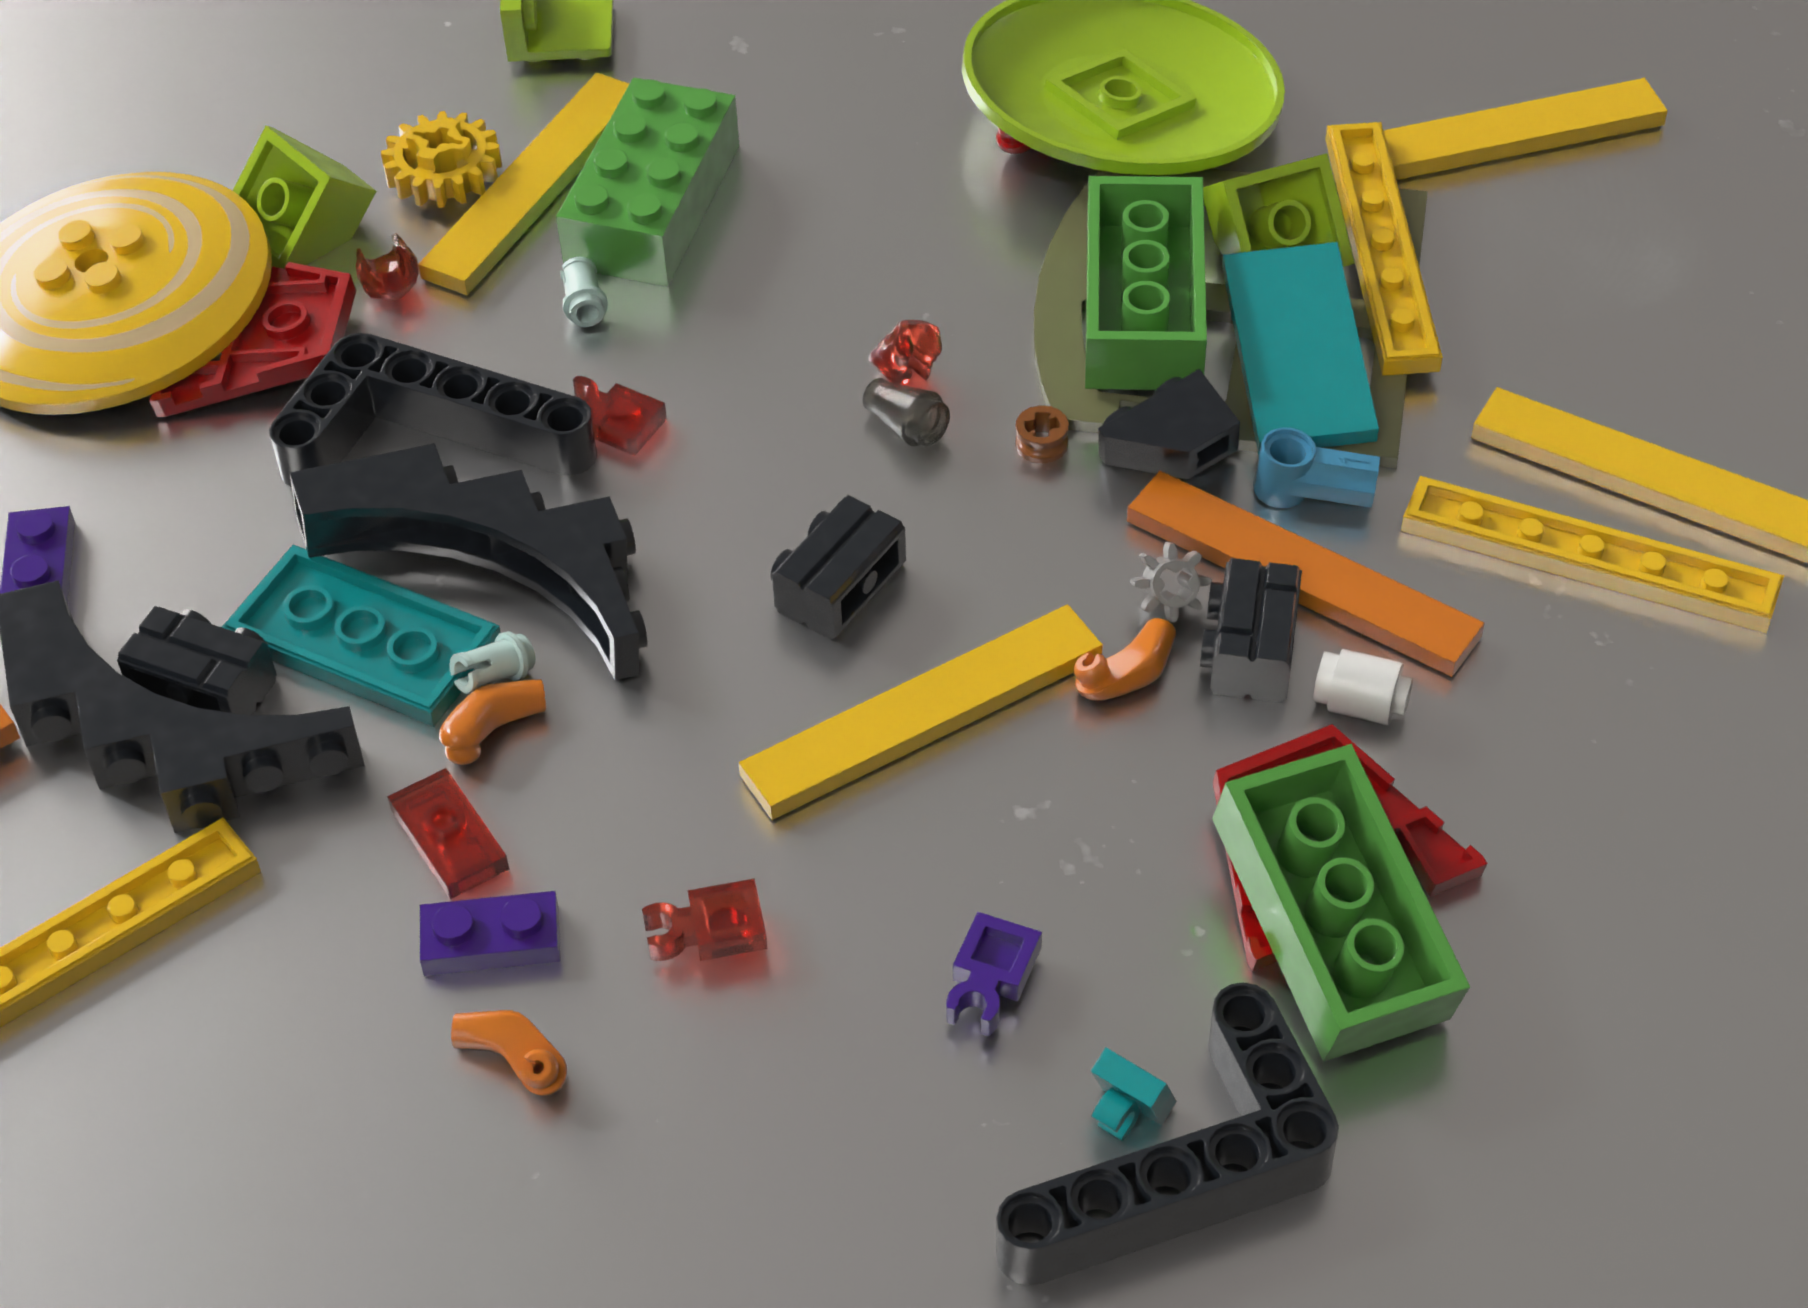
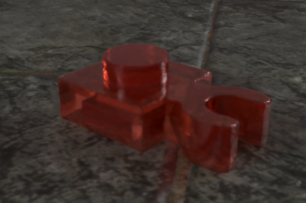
M575 376L572 380L575 396L586 401L590 406L595 440L635 456L667 420L665 402L618 383H615L607 393L598 390L595 381L588 377Z
M755 878L687 890L689 907L678 908L669 903L659 902L642 908L645 931L660 928L669 930L663 935L647 937L650 959L654 961L673 959L682 953L685 947L695 945L698 948L700 961L768 949Z

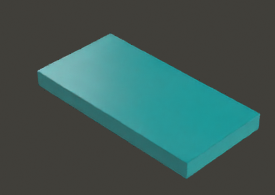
M1338 242L1223 254L1222 270L1258 454L1260 453L1264 436L1277 428L1301 430L1311 437L1315 447L1320 448L1376 442L1378 440L1379 427Z
M294 544L222 626V628L234 632L237 628H248L259 634L268 643L272 660L276 663L432 727H435L461 693L454 681L468 676V673L475 671L472 668L451 676L449 665L451 657L456 653H464L493 643L501 633L500 625L325 556L309 558L306 549Z

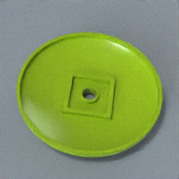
M1006 0L989 10L976 22L966 38L963 50L962 75L966 89L978 109L998 128L1017 141L1053 158L1091 169L1133 175L1184 174L1219 167L1235 161L1259 147L1272 134L1280 119L1284 103V79L1278 64L1266 47L1238 23L1191 0Z

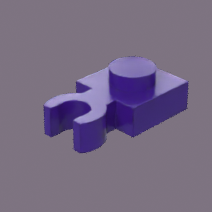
M977 911L953 963V981L959 984L954 986L947 996V1023L955 1025L960 1013L964 1009L978 1007L983 1010L981 1034L989 1037L997 1029L1000 1021L999 996L1015 1001L1019 1000L1042 948V932Z

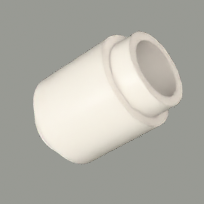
M1342 649L1340 654L1325 651L1317 673L1313 701L1327 704V711L1389 725L1393 714L1405 715L1411 695L1413 678L1402 676L1403 662Z

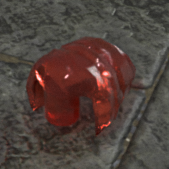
M397 233L390 235L393 249L378 258L369 260L364 257L360 248L356 249L357 261L355 267L357 277L365 293L370 298L397 301L404 297L417 282L419 275L417 256Z
M902 320L897 323L890 334H887L879 342L877 348L873 349L870 353L869 362L895 387L906 385L912 377V370L927 381L931 375L933 362L937 360L942 351L939 328L923 320Z

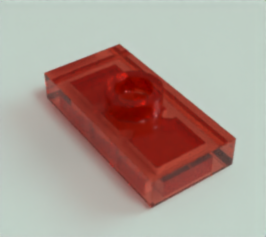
M447 768L387 796L392 813L450 900L510 870L507 855Z

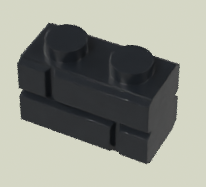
M850 495L844 497L830 513L827 511L818 513L810 524L807 537L794 551L790 549L782 551L772 566L770 578L773 585L774 607H776L778 613L799 624L805 622L809 629L830 640L836 638L906 561L905 527L902 522L880 510L874 512L870 505Z
M1231 558L1229 562H1226L1224 582H1211L1207 619L1218 620L1217 630L1204 629L1200 667L1212 668L1210 690L1213 691L1214 695L1244 698L1247 694L1251 695L1252 699L1280 703L1287 699L1302 570L1297 565L1269 562L1267 566H1262L1260 561Z
M157 606L152 608L139 625L138 634L133 633L118 652L117 659L123 676L154 694L196 708L242 715H252L255 712L256 703L263 701L276 683L277 676L268 643L256 632L243 627L237 628L234 632L211 624L206 617L196 611L183 610L180 614Z

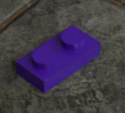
M70 506L8 512L0 594L59 580L68 604L75 520Z
M556 891L420 905V964L424 976L561 962L559 906Z

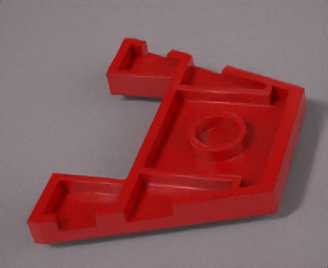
M288 262L285 269L272 266L267 291L258 310L237 338L222 351L220 360L210 361L186 378L151 394L149 401L156 416L167 417L308 378L334 344L345 336L357 291L351 274Z
M1333 724L1217 769L1212 783L1216 804H1218L1226 782L1352 744L1414 873L1429 897L1482 876L1488 864L1483 855L1473 846L1469 845L1465 849L1442 829L1445 822L1427 806L1419 809L1393 786L1395 778ZM1226 851L1247 964L1251 971L1254 972L1277 962Z

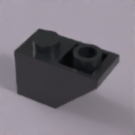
M1198 369L1184 378L1173 377L1165 381L1156 389L1152 397L1135 407L1125 406L1110 414L1103 422V425L1098 428L1099 456L1106 465L1155 474L1160 470L1173 477L1190 479L1238 450L1240 421L1202 371Z

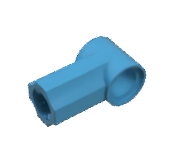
M1277 428L1267 433L1261 443L1253 482L1254 493L1259 500L1275 508L1297 506L1304 498L1372 508L1380 457L1315 447L1311 437L1303 431L1294 428Z

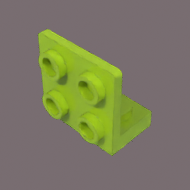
M500 0V16L508 62H540L543 60L575 58L590 60L596 57L611 56L614 0Z

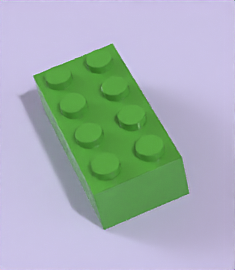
M633 77L556 215L563 264L574 257H585L594 262L597 274L668 287L740 146L735 95Z
M1088 176L1085 389L1156 390L1161 384L1173 377L1184 378L1198 369L1204 374L1207 325L1203 177Z
M1352 744L1226 782L1212 820L1323 1062L1450 1020L1470 989V985Z

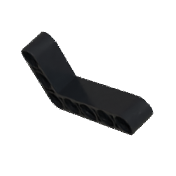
M367 333L350 334L336 342L273 420L269 428V436L281 479L290 487H292L290 472L342 462L376 417L561 475L569 476L585 472L595 464L597 459L591 409L586 401L576 396Z
M1245 982L1231 984L1221 989L1217 994L1212 1008L1208 1045L1210 1056L1240 1117L1019 1190L1006 1197L999 1206L996 1217V1256L998 1266L1006 1277L1024 1285L1042 1284L1314 1191L1325 1184L1332 1170L1339 1130L1337 1118L1275 1000L1265 989ZM1232 1027H1247L1252 1031H1240ZM1273 1083L1278 1084L1283 1088L1270 1089L1262 1086L1261 1084ZM1290 1142H1307L1315 1148H1297L1290 1144ZM1234 1163L1242 1165L1249 1170L1234 1172L1222 1166ZM1169 1186L1176 1188L1181 1193L1169 1196L1160 1194L1154 1189ZM1102 1209L1112 1213L1113 1216L1097 1219L1085 1213L1089 1210ZM1033 1232L1040 1234L1044 1239L1039 1242L1028 1243L1020 1241L1016 1236L1021 1233Z

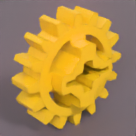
M440 111L437 115V120L431 121L422 114L417 116L418 125L412 127L402 123L399 125L400 136H387V149L381 150L387 185L389 188L397 189L398 198L401 200L414 194L416 206H423L429 199L435 200L438 208H444L449 198H455L460 204L467 203L466 193L472 191L473 193L483 195L485 192L484 182H495L498 178L497 169L502 167L500 147L495 130H486L483 119L469 124L467 113L464 112L454 119L447 117L445 111Z

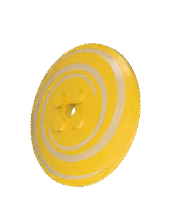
M137 172L103 177L68 187L28 205L0 224V407L19 412L48 415L78 414L123 405L163 390L210 362L233 342L248 325L267 291L272 268L271 247L264 226L254 209L234 191L205 178L173 172Z

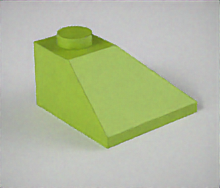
M267 125L263 129L232 190L248 202L261 220L271 247L272 266L284 269L288 262L308 265L351 240L377 192L343 164Z
M1327 153L1203 187V200L1213 239L1222 255L1338 242L1343 267L1355 264Z

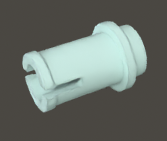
M585 257L571 258L562 265L564 271H560L566 293L563 299V311L565 316L578 326H594L602 320L608 310L607 297L599 288L597 269L594 262Z
M508 631L500 633L493 643L464 653L454 654L450 659V673L452 676L474 668L475 671L468 673V676L454 681L461 692L471 693L481 686L505 678L512 681L524 679L528 670L533 669L536 658L534 648L525 635L514 634Z

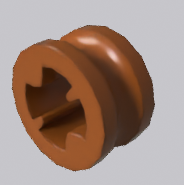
M1044 405L1033 406L1022 411L1017 417L1015 425L1017 434L1015 446L1018 454L1025 460L1040 464L1055 462L1062 458L1067 452L1069 441V422L1066 415L1059 409ZM1046 432L1048 436L1036 437V433Z

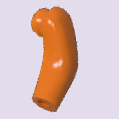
M1153 618L1148 620L1134 640L1117 654L1105 658L1102 654H1097L1095 658L1092 653L1082 655L1074 665L1077 691L1081 696L1089 700L1103 701L1139 690L1157 680L1163 673L1176 637L1174 626L1167 620Z
M542 679L487 684L469 694L448 715L440 727L439 740L446 746L445 755L447 759L458 765L471 764L481 754L479 743L493 730L509 722L545 712L546 701Z
M497 1010L454 1014L451 1027L453 1048L486 1050L502 1055L525 1088L535 1095H551L557 1092L565 1083L567 1064L564 1057L539 1029L521 1013L513 1010Z

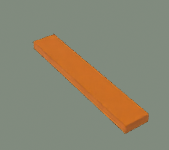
M1159 470L1128 506L1127 522L1164 540L1175 543V545L1189 552L1196 551L1202 555V558L1223 568H1226V562H1229L1231 558L1260 561L1262 566H1267L1269 562L1297 565L1302 570L1298 604L1450 677H1453L1482 637L1485 622Z

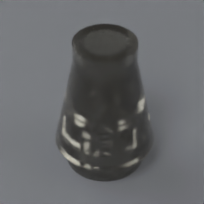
M876 378L868 384L863 394L864 408L874 413L910 446H931L938 442L947 430L950 411L937 392L892 383L883 378Z

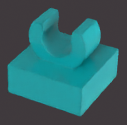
M1105 1047L1090 1071L1102 1090L1106 1092L1097 1103L1091 1117L1099 1122V1128L1122 1142L1131 1132L1140 1113L1163 1125L1177 1102L1167 1083Z

